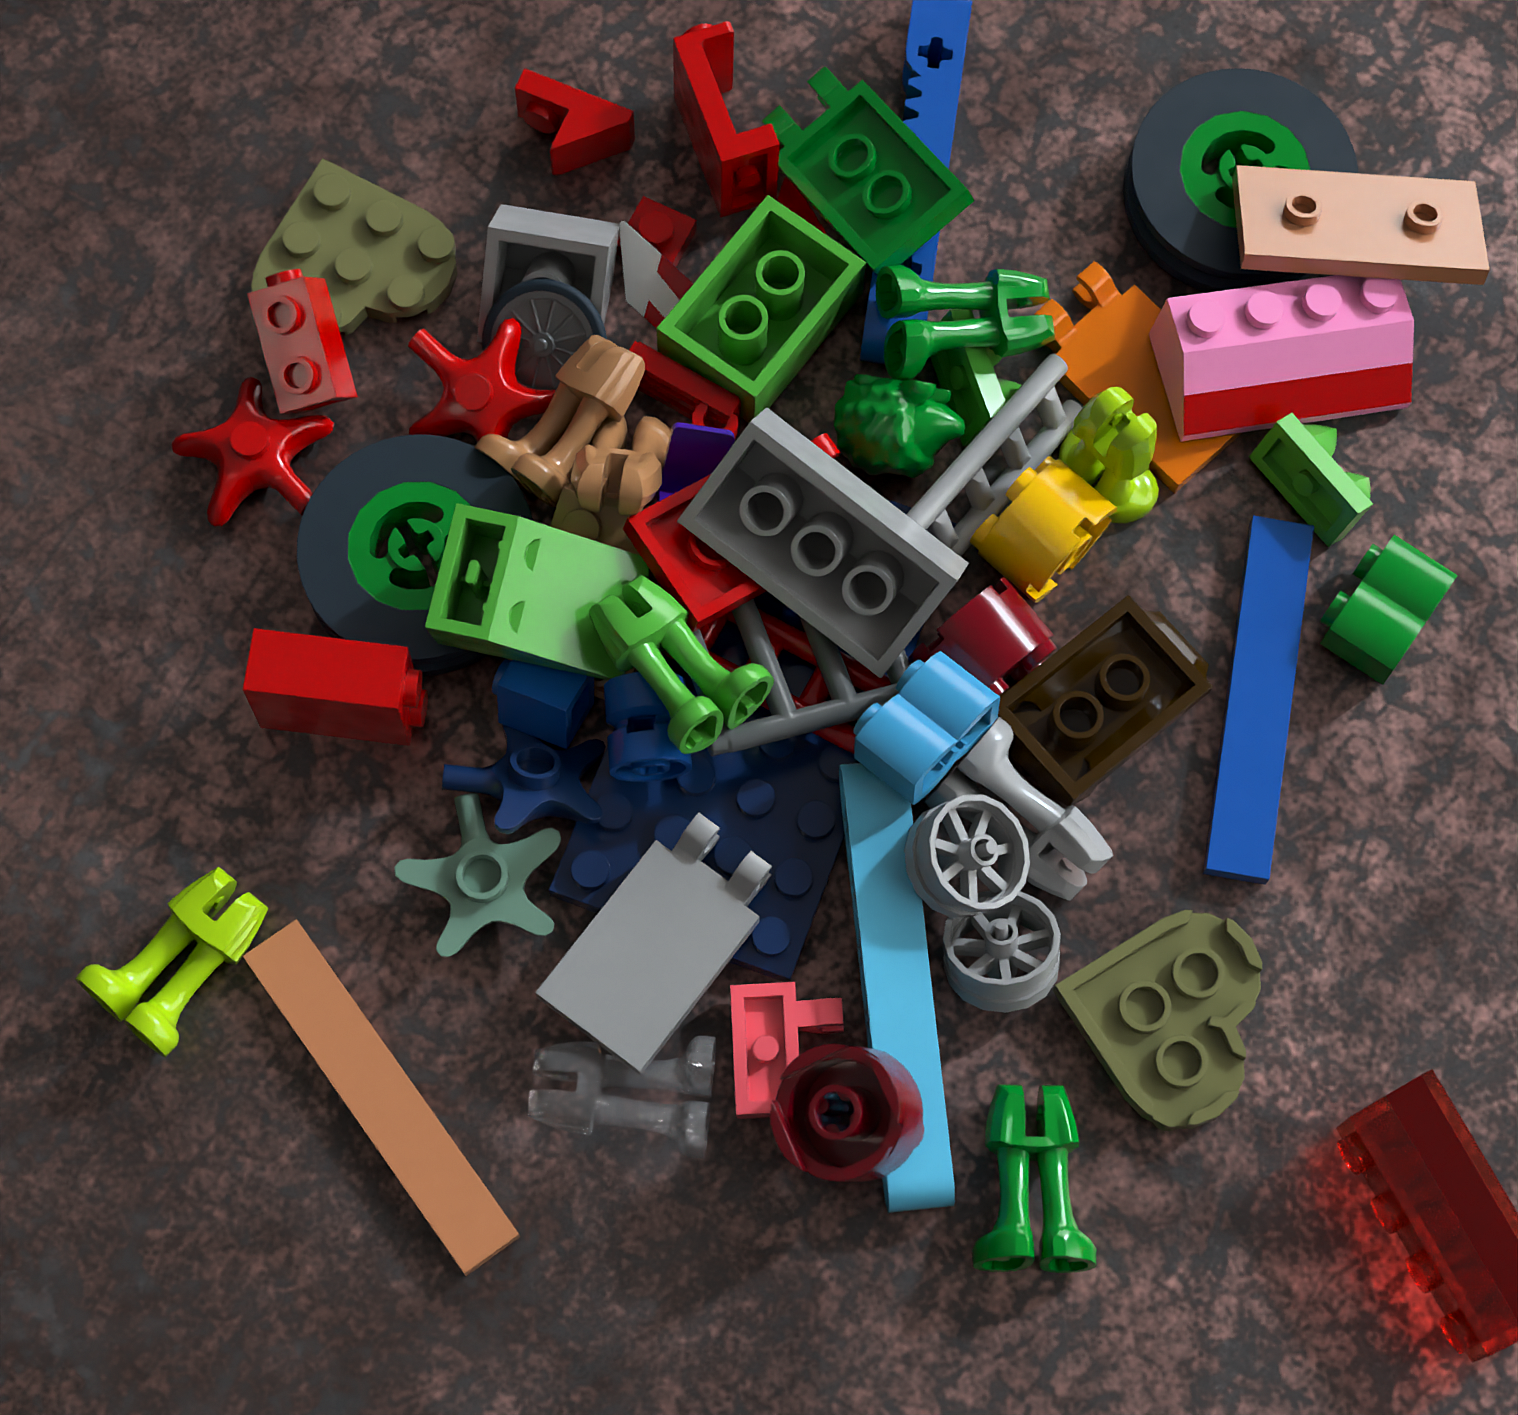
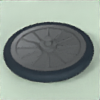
M533 279L511 287L493 304L483 327L482 350L484 351L488 347L499 325L505 319H516L520 323L522 330L515 367L518 383L531 389L556 390L560 381L555 375L578 348L592 335H599L607 339V335L599 312L583 293L560 281Z

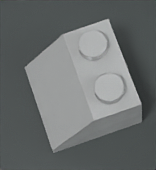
M501 204L487 230L477 342H482L484 323L496 300L511 287L533 279L556 280L576 288L592 302L604 324L613 284L620 224Z

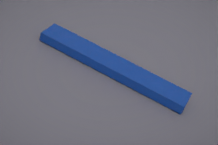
M1254 515L1249 523L1203 874L1264 885L1270 879L1314 531L1313 525Z

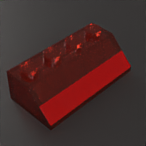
M1431 1069L1353 1114L1337 1126L1336 1129L1341 1136V1139L1337 1141V1146L1348 1168L1355 1175L1362 1173L1373 1191L1375 1197L1371 1199V1205L1380 1224L1389 1234L1397 1233L1410 1255L1405 1258V1263L1411 1278L1423 1293H1432L1444 1316L1440 1318V1325L1447 1340L1459 1354L1466 1352L1473 1363L1518 1342V1212L1435 1072Z

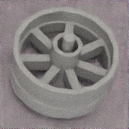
M962 795L921 813L909 829L904 849L907 875L916 894L932 910L951 918L973 917L983 912L997 909L1014 900L1026 883L1030 866L1028 839L1019 820L1003 803L985 795ZM957 811L974 818L968 834ZM941 820L952 843L936 838ZM997 859L999 868L998 874L990 867V865L995 863ZM960 876V894L948 883L951 878ZM977 878L992 891L987 900L982 903H978Z
M992 891L977 893L978 903L985 902ZM1020 891L1014 900L997 909L983 912L973 917H948L943 935L944 970L951 988L965 1002L982 1010L1004 1013L1028 1008L1046 997L1057 981L1060 964L1061 933L1054 914L1040 900ZM1021 925L1034 932L1018 936V927ZM976 928L984 940L962 937ZM1048 946L1050 950L1044 962L1024 953ZM955 955L981 958L969 968H966ZM1018 968L1028 973L1025 976L1015 977ZM987 973L990 978H986L983 976Z

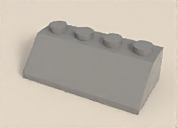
M765 408L750 421L677 520L682 526L879 678H882L956 584L969 564L768 408Z

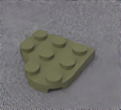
M322 158L261 252L253 272L251 288L252 292L266 288L265 278L267 276L292 269H301L302 275L305 277L325 278L340 333L344 331L345 336L353 333L367 317L388 323H397L396 317H412L426 309L428 314L434 312L451 294L458 275L455 241L451 231L427 210Z
M1183 910L1160 919L1059 982L1052 990L1123 1098L1142 1118L1151 1121L1158 1129L1163 1131L1193 1129L1214 1121L1237 1099L1240 1092L1239 1089L1245 1078L1244 1060L1246 1058V1049L1236 1027L1254 1009L1255 1001L1261 990L1260 972L1262 970V960L1252 938L1234 920L1229 918L1222 920L1210 913H1192L1193 910Z

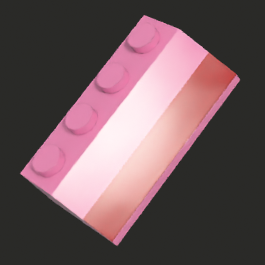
M1333 275L1167 298L1149 332L1180 441L1269 429L1277 421L1291 413L1301 423H1309L1408 408L1411 404L1414 318L1402 282L1399 279Z

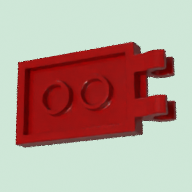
M827 433L811 440V442L833 459L840 455V451ZM710 475L649 506L638 514L632 515L627 518L623 526L624 532L662 588L689 612L686 623L692 632L767 591L677 522Z

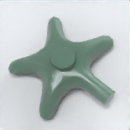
M477 793L463 794L454 798L461 832V846L454 855L429 860L404 859L400 860L394 867L396 877L402 882L433 892L445 898L450 904V918L436 946V951L440 956L450 957L458 953L475 933L491 923L513 925L537 936H546L553 931L555 923L550 916L528 900L524 887L526 880L533 871L557 850L561 842L560 832L553 828H547L517 842L509 844L493 842L486 831L480 798Z

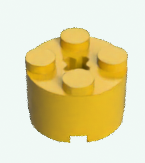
M1048 456L1035 470L1028 467L1020 474L1005 494L1012 503L999 517L995 514L990 515L972 535L970 543L978 549V554L1029 599L1037 603L1058 585L1051 579L1055 572L1060 575L1068 568L1072 570L1087 554L1112 521L1109 516L1117 511V507L1061 459L1055 460Z

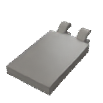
M700 813L687 826L672 851L655 840L535 992L539 1000L640 1076L758 925L760 916L747 906L771 877L769 871L772 866L752 851L743 859L729 881L704 864L702 860L720 838L717 835L720 828Z

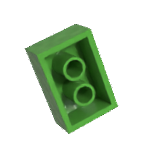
M767 195L657 327V351L738 396L741 400L740 417L750 423L765 408L769 409L862 295L866 262Z

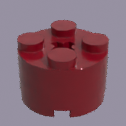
M1003 577L994 588L990 585L936 629L939 637L929 646L922 642L908 659L911 663L916 660H921L925 663L933 655L941 651L998 696H1001L1009 688L1004 681L1011 675L1018 683L1046 661V658L1057 647L1051 641L1054 634L1011 583Z
M825 1044L805 1051L786 1067L780 1078L782 1082L778 1089L776 1101L772 1100L770 1120L773 1135L779 1149L791 1164L824 1180L865 1182L887 1176L908 1159L913 1150L919 1146L924 1136L923 1104L915 1080L898 1060L886 1052L845 1044ZM847 1102H852L854 1113L850 1116L851 1124L843 1125L840 1116L849 1111Z

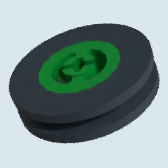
M1232 68L1209 71L1189 78L1170 89L1152 106L1138 130L1124 175L1123 195L1125 209L1132 230L1141 246L1171 276L1207 293L1304 280L1311 274L1241 269L1232 179L1236 165L1358 173L1353 145L1340 120L1320 98L1308 89L1285 77L1255 69ZM1217 157H1222L1215 174L1208 175L1202 171L1201 167Z
M426 434L404 435L381 440L356 451L341 461L326 475L312 494L304 510L297 538V562L301 582L313 611L327 634L331 638L408 647L414 669L422 670V676L440 675L460 670L488 656V654L438 644L427 631L425 624L435 585H430L426 569L415 555L409 556L405 540L398 531V528L408 525L413 542L422 554H429L434 572L438 576L456 503L520 516L533 521L526 498L512 476L493 459L482 454L475 447L467 443L443 436ZM389 537L388 553L385 557L378 559L377 556L383 542Z

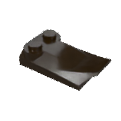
M1127 595L1000 696L998 717L1006 721L1013 730V740L1008 752L1046 794L1070 807L1076 802L1089 797L1098 784L1212 690L1213 685L1206 679L1209 664L1160 611L1143 610Z

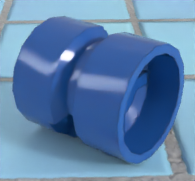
M634 672L609 679L604 684L606 723L616 728L614 732L607 736L610 776L630 782H652L673 779L692 770L691 754H683L670 742L667 733L671 720L669 712L639 672ZM676 674V676L686 686V679L681 675Z

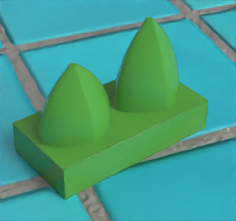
M950 309L940 321L975 318L972 310ZM950 348L930 356L941 388L951 391L950 400L947 402L948 407L964 421L965 430L960 440L963 446H968L1022 385L1014 381L997 378L993 367L1002 358L999 355H995L990 348Z
M1291 413L1274 424L1250 454L1249 458L1306 523L1314 526V532L1330 547L1343 539L1373 505L1370 501V479L1360 474L1345 472L1332 458L1337 443V428L1318 424H1302Z

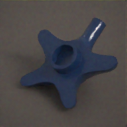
M502 724L507 745L506 754L495 764L484 768L444 764L442 790L481 793L492 796L501 802V806L495 815L494 825L503 834H512L524 824L546 816H556L592 824L598 823L603 815L600 805L586 793L580 783L581 777L603 755L606 746L599 739L587 740L569 749L553 750L544 745L539 738Z

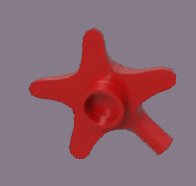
M505 319L499 325L488 347L480 355L469 360L458 358L450 353L425 329H421L412 337L408 343V348L435 371L441 380L443 392L436 406L412 424L409 428V435L426 434L446 437L464 432L473 435L477 443L482 436L487 434H497L508 439L509 432L515 423L529 416L545 413L556 390L527 388L518 383L515 375L516 358L522 334L521 325L516 319Z
M248 377L240 385L236 406L225 422L206 430L181 434L174 439L171 447L173 453L177 455L207 459L217 466V480L207 509L208 522L213 526H223L229 521L236 508L249 494L264 487H270L278 491L303 516L313 492L295 475L290 467L292 458L302 449L313 442L327 437L333 431L334 423L328 416L320 414L282 420L269 418L263 410L260 380Z

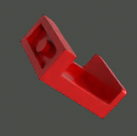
M729 21L716 25L699 24L685 31L683 35L673 38L674 99L721 218L757 207L767 195L777 200L780 147L772 123L738 134L735 131L721 95L733 89L734 31Z

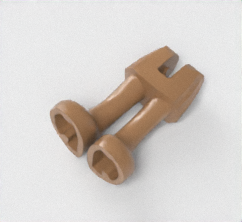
M592 335L555 375L560 383L542 418L527 435L520 440L512 441L497 434H487L482 436L475 445V449L490 457L505 469L522 491L529 495L533 493L550 507H556L562 488L569 485L576 453L590 443L606 417L620 422L644 374L645 362L643 358L623 347H618L613 342L599 335Z
M624 416L620 422L606 417L590 443L585 445L575 456L571 482L581 507L588 511L601 512L605 505L619 507V515L632 516L638 514L653 499L656 491L662 485V467L671 428L656 417L644 416L636 425L631 450H626L627 424Z

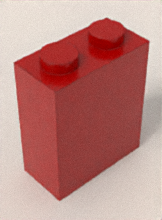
M253 629L242 690L260 728L410 746L413 726L423 727L427 711L428 691L422 689V670L414 669L408 647Z

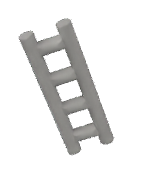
M1048 355L906 514L960 557L972 545L970 539L979 526L990 515L995 514L997 516L1011 501L1005 494L1020 474L1028 467L1035 470L1054 452L1073 429L1074 419L1082 410V407L1073 400H1066L1061 405L1055 389L1056 383L1068 370L1066 362L1058 355ZM1036 407L1043 427L1026 445L1019 425ZM1001 448L1008 467L990 486L982 467ZM964 488L972 507L953 528L945 508Z

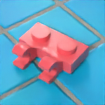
M795 982L730 985L737 1119L770 1117L772 1100L776 1101L778 1089L782 1082L780 1078L786 1067L799 1056L798 1032L818 1034L844 1032L842 998L797 1001Z

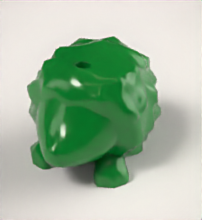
M855 374L853 380L846 382L844 395L835 404L834 427L837 433V448L843 456L849 459L853 468L863 469L870 476L889 473L905 475L911 478L918 477L933 467L934 457L950 440L959 438L964 434L965 424L958 414L945 405L950 400V390L936 388L935 384L917 380L901 381L865 374Z

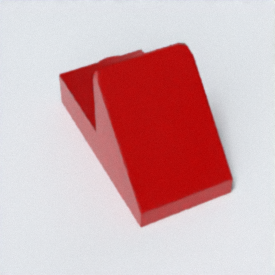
M524 68L515 86L518 117L523 118L529 126L540 132H558L550 148L553 175H561L631 149L635 141L633 110Z

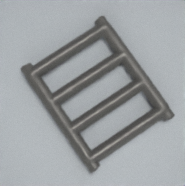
M752 599L732 610V614L751 663L764 666L774 679L773 687L765 699L771 716L742 723L733 730L723 723L720 735L714 743L707 747V751L712 757L724 753H733L859 720L861 715L871 705L879 703L883 706L899 693L896 690V685L902 674L910 666L905 650L901 652L886 671L891 685L856 693L838 645L799 616L831 700L796 709L755 600ZM699 628L693 634L708 652ZM691 678L697 696H705Z

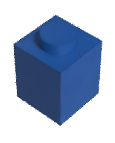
M505 659L500 664L492 684V693L497 695L498 723L567 749L594 705V677Z

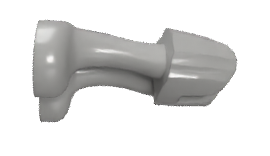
M998 717L984 736L942 779L924 803L931 809L962 795H984L979 790L977 783L994 792L1039 831L1036 834L1020 824L1028 839L1030 866L1026 881L1048 893L1070 901L1087 884L1084 871L1090 874L1097 873L1113 857V852L1093 824L1076 806L1072 805L1065 809L1020 776L1008 759V750L1013 740V730L1006 721ZM957 811L959 817L971 823L973 822L974 818Z

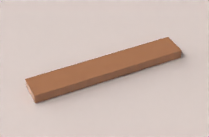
M294 920L243 955L244 960L465 1276L472 1273L520 1238L513 1224L298 920Z

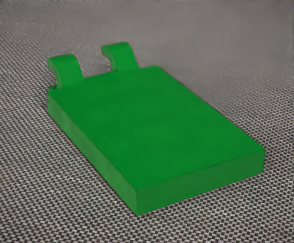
M824 66L807 81L808 85L818 94L817 99L827 109L821 116L802 130L779 105L762 120V123L764 125L772 123L782 148L779 151L778 169L849 247L866 262L871 271L878 276L883 266L902 264L973 203L974 199L960 180L863 80L848 91L833 73Z

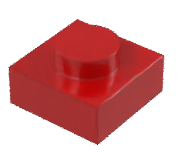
M645 196L640 200L628 222L634 230L675 267H677L697 231V220ZM619 237L616 255L622 257L621 242Z

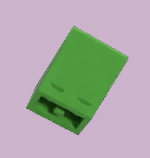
M456 503L425 628L438 644L609 680L624 675L626 671L617 670L606 653L590 618L589 609L608 595L618 597L626 605L622 592L623 586L639 575H643L648 579L650 569L640 555L520 516Z

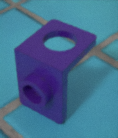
M681 422L673 424L662 467V485L656 491L657 502L712 474L733 446L735 441L734 433L731 430Z

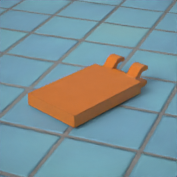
M1094 261L1077 276L1076 279L1079 284L1072 290L1074 296L1091 310L1085 317L1073 325L1067 312L1053 299H1050L1034 315H1050L1053 317L1055 340L1046 344V346L1066 362L1068 370L1059 382L1084 406L1097 393L1105 391L1110 387H1121L1134 399L1132 412L1136 416L1148 413L1157 424V437L1149 470L1175 494L1241 433L1180 441L1149 337V332L1161 309L1135 284L1121 295L1108 272Z

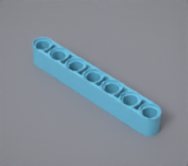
M861 763L839 765L841 807L868 1048L888 1053L909 1071L918 1086L923 1104L924 1136L921 1143L899 1168L882 1177L886 1208L888 1213L954 1206V1176L922 899L916 894L907 875L904 853L909 829L913 825L911 803Z

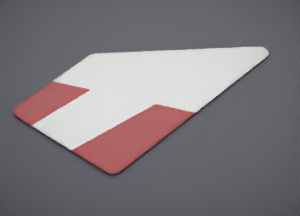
M621 221L619 223L626 301L657 329L694 283L626 221Z

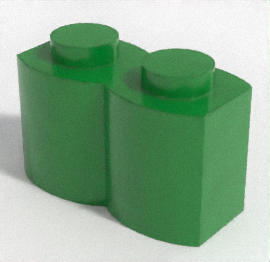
M1393 535L1384 550L1375 544L1371 545L1352 574L1362 581L1351 597L1340 590L1320 620L1321 623L1329 627L1320 644L1382 685L1391 675L1458 576L1396 535Z

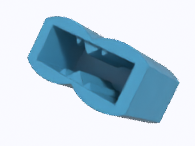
M941 651L937 652L925 663L921 660L913 662L902 674L896 685V690L899 693L883 706L879 703L871 705L861 715L853 730V733L856 735L854 758L913 805L924 798L940 782L953 764L984 736L998 718L1000 696Z

